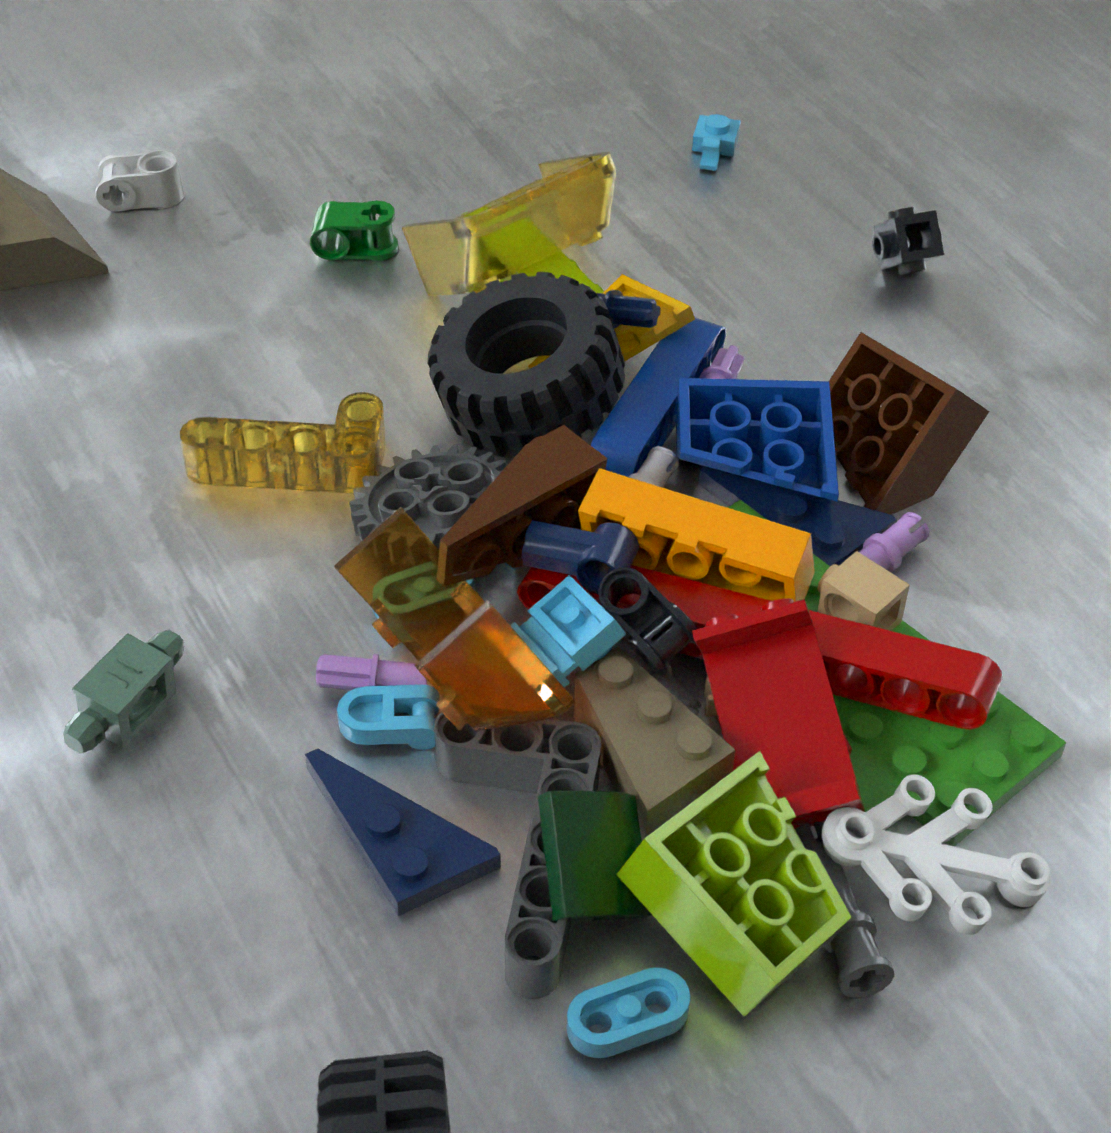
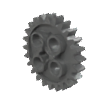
M436 445L426 455H422L417 449L412 450V458L408 460L394 456V466L392 467L376 466L377 476H364L362 478L364 487L354 488L355 500L349 502L356 536H360L362 546L371 545L373 554L376 556L388 551L389 559L393 562L402 555L407 554L410 564L416 563L422 555H428L430 562L436 563L439 558L440 540L506 467V461L504 459L495 461L492 452L478 456L477 447H472L464 453H459L458 445H453L447 452L440 453Z

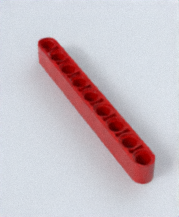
M631 566L632 569L642 573L668 601L677 605L689 617L697 629L705 627V623L708 620L720 615L735 614L738 617H743L760 612L761 607L771 601L638 566ZM531 567L518 586L517 594L519 600L529 610L569 575ZM570 575L592 598H594L602 606L598 594L590 592L589 590L584 588L577 580L576 576ZM625 595L618 601L616 607L622 609L630 608L637 603L640 595ZM809 610L833 695L960 729H976L985 724L1003 678L1001 669L989 657L980 653ZM689 643L679 652L680 654L703 659L698 646L693 643Z

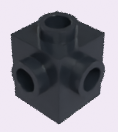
M914 207L897 209L888 212L889 220L873 226L875 232L872 238L873 252L876 258L880 260L882 270L898 267L899 275L926 270V261L944 255L936 210L915 213Z

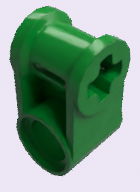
M378 200L369 202L329 201L323 203L316 210L310 237L312 251L318 257L331 261L339 259L383 261L392 258L399 250L398 239L393 235L392 223L395 220L394 207L385 201ZM376 241H378V248L374 247Z

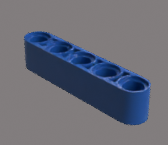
M695 318L692 322L658 342L591 442L593 448L608 458L607 471L629 477L631 474L638 472L653 447H663L676 427L679 378H699L703 370L711 366L718 350L723 348L725 344L726 328L724 326Z

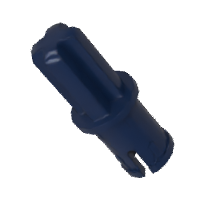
M610 290L606 294L597 293L598 298L604 301L609 311L614 328H617L619 325L652 328L657 325L661 309L657 306L654 299L623 296L619 290Z

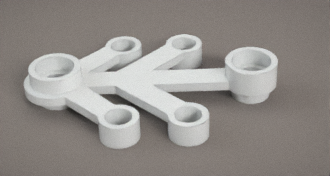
M920 775L906 776L893 796L867 812L850 807L839 808L831 812L823 824L822 840L827 855L834 862L842 866L855 867L861 865L888 897L893 913L905 921L920 919L930 906L933 894L948 912L949 921L957 931L966 935H974L982 930L991 917L990 904L982 895L976 892H963L946 871L996 882L1002 896L1011 904L1019 907L1035 905L1051 885L1050 868L1047 862L1038 854L1032 852L1016 853L1009 859L944 844L965 829L981 827L991 814L992 803L990 798L983 791L976 788L962 790L953 802L951 809L908 836L885 830L906 815H922L934 800L935 790L929 780ZM907 790L916 792L922 800L913 799ZM964 804L972 805L979 814L970 812ZM847 830L855 833L859 838L851 836ZM886 857L904 861L920 880L915 878L903 879ZM905 893L913 896L917 900L918 906L906 902L902 894ZM962 907L971 909L976 914L977 920L969 918L963 912Z

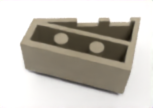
M619 646L611 650L603 658L593 662L584 671L580 670L575 673L574 719L576 722L592 727L601 738L600 769H605L615 788V792L636 796L642 841L733 771L735 749Z

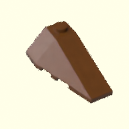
M565 425L544 436L533 439L522 448L440 540L436 580L441 585L447 586L489 575L498 564L507 563L512 568L524 566L522 549L526 530L532 520L582 530L578 509L599 468L606 470L608 458Z

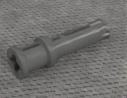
M814 822V828L818 836L816 839L813 836L810 824L806 823L795 831L805 849L817 853L852 917L823 944L828 952L834 954L839 967L838 985L841 992L848 997L861 998L874 995L885 989L892 982L894 969L891 962L881 956L874 939L877 934L875 922L864 911L859 910L842 865L834 862L825 852L822 840V827L824 823Z

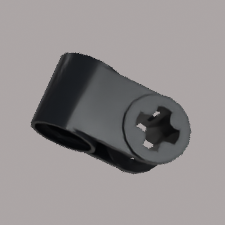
M623 567L614 569L603 578L598 590L599 600L603 608L625 631L626 635L624 638L637 655L654 673L661 677L667 672L666 664L689 643L696 645L692 631L696 630L697 627L677 605L668 601L639 571ZM625 595H640L637 603L630 608L622 609L616 607L618 601Z

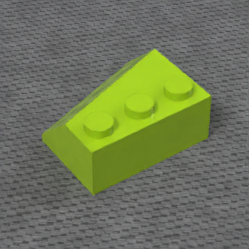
M760 751L644 838L617 873L621 881L744 1017L779 987L852 918L817 853L805 849L791 824L796 815L786 797L778 799L765 776L770 768Z

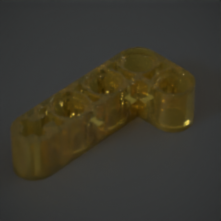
M366 392L347 395L338 406L335 424L199 417L189 420L180 430V442L186 475L191 481L203 485L354 494V488L364 487L362 480L364 476H377L376 466L382 465L386 446L383 402L376 395Z

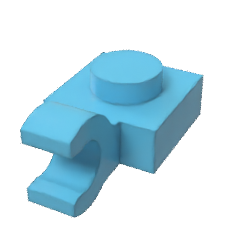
M720 114L699 116L692 143V151L703 152L699 169L717 171L721 155L733 157L739 138L741 120L729 119Z

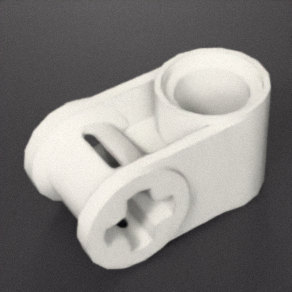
M158 149L143 153L111 154L103 158L99 164L98 175L101 181L96 188V198L105 209L115 212L144 208L165 209L173 207L183 200L184 191L176 155L171 151ZM114 166H117L116 175H112ZM118 190L122 191L120 200H118Z

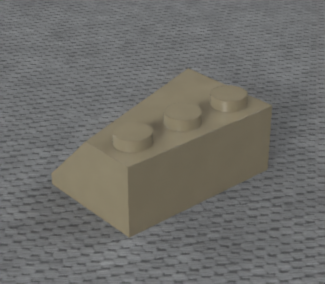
M0 169V291L109 273L108 266L45 193Z

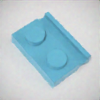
M570 575L528 610L531 617L520 627L516 622L509 626L516 637L563 688L570 683L566 676L579 667L584 671L593 662L606 656L613 645L626 635L617 621Z

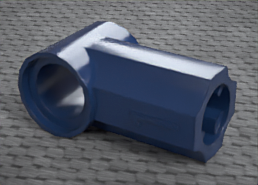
M532 520L525 533V542L522 549L523 565L576 576L584 588L599 595L600 583L609 572L623 567L631 568L639 551V542L632 531L617 523H604L599 525L594 532Z

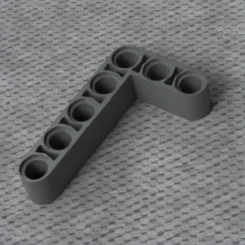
M453 706L441 712L434 722L435 758L439 773L446 779L455 782L537 794L505 934V981L509 989L517 996L526 999H540L554 991L560 981L572 920L553 921L551 906H536L538 904L551 905L538 796L548 791H597L600 774L601 738L592 727L579 722L470 706ZM539 956L542 959L529 961L524 959V957Z

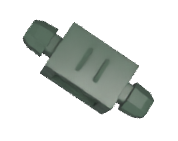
M165 630L157 633L145 643L127 633L72 688L73 694L76 696L78 712L65 726L63 736L66 745L81 754L94 749L106 738L119 747L124 748L176 693L174 666L181 659L184 652V642L180 635L170 630Z

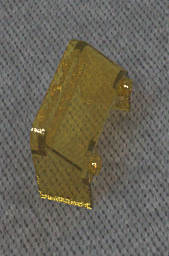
M601 152L544 161L538 164L542 178L459 217L412 223L403 226V233L427 295L469 294L472 291H475L477 294L486 289L487 283L497 279L500 281L577 243L578 246H584L602 239V230L609 226L616 168L611 153Z

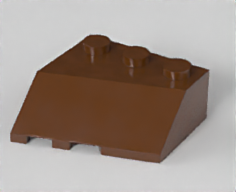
M860 332L829 380L835 455L846 471L844 475L851 487L859 492L865 502V508L890 515L926 500L935 494L990 412L955 387Z

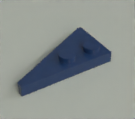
M707 466L700 469L699 485L728 507L741 500L769 521L811 533L813 554L830 567L834 564L841 565L856 551L860 552L863 549V543L872 534H882L897 522V518L890 514L844 501H832Z
M315 749L305 754L306 767L398 916L501 868V854L491 844L320 749Z

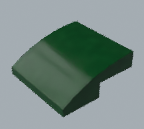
M548 791L539 795L538 804L553 921L594 918V921L652 916L647 908L617 876V873L642 842L636 796L608 791Z

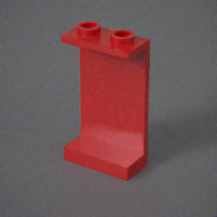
M790 598L773 600L764 604L760 612L743 617H738L735 614L720 615L708 620L705 623V627L693 630L694 641L703 655L723 738L735 749L733 771L760 751L770 768L765 776L778 799L786 797L796 815L791 822L795 830L806 823H809L810 827L814 826V822L824 823L829 814L839 808L850 807L865 812L814 624L805 599L796 602Z

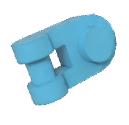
M430 685L365 686L355 688L345 693L339 700L337 716L340 732L347 740L355 744H408L418 750L434 748V722L436 720L434 716L440 709V695L438 690ZM406 712H407V713L410 715V716H395V713H406Z

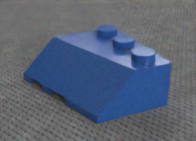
M679 378L676 408V456L684 461L838 502L839 490L829 381Z

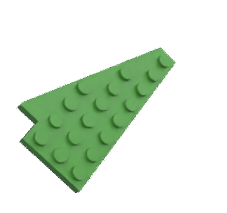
M738 500L728 507L766 519L742 500ZM813 554L815 573L805 601L809 610L817 612L820 599L818 584L830 566ZM903 620L892 630L893 632L928 640ZM998 691L985 724L970 730L952 727L833 695L843 733L852 748L850 758L865 812L893 796L906 776L920 775L929 780L935 790L934 800L925 813L919 816H912L923 826L951 809L953 802L960 792L967 788L979 789L990 798L992 803L990 817L1062 756L1066 741ZM907 790L913 799L922 800L916 792ZM964 804L970 812L979 814L975 807L970 804ZM965 829L945 842V844L955 847L975 829Z

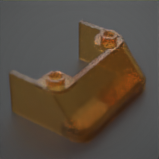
M402 507L334 565L335 569L379 616L372 623V626L393 649L402 642L418 660V663L414 666L443 696L436 703L437 707L458 730L467 723L475 731L559 718L576 703L574 698L488 600L485 602L467 581L443 586L436 580L439 549Z

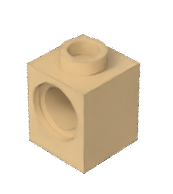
M856 551L841 565L834 564L829 567L821 577L818 584L820 599L817 612L892 631L902 622L910 585Z

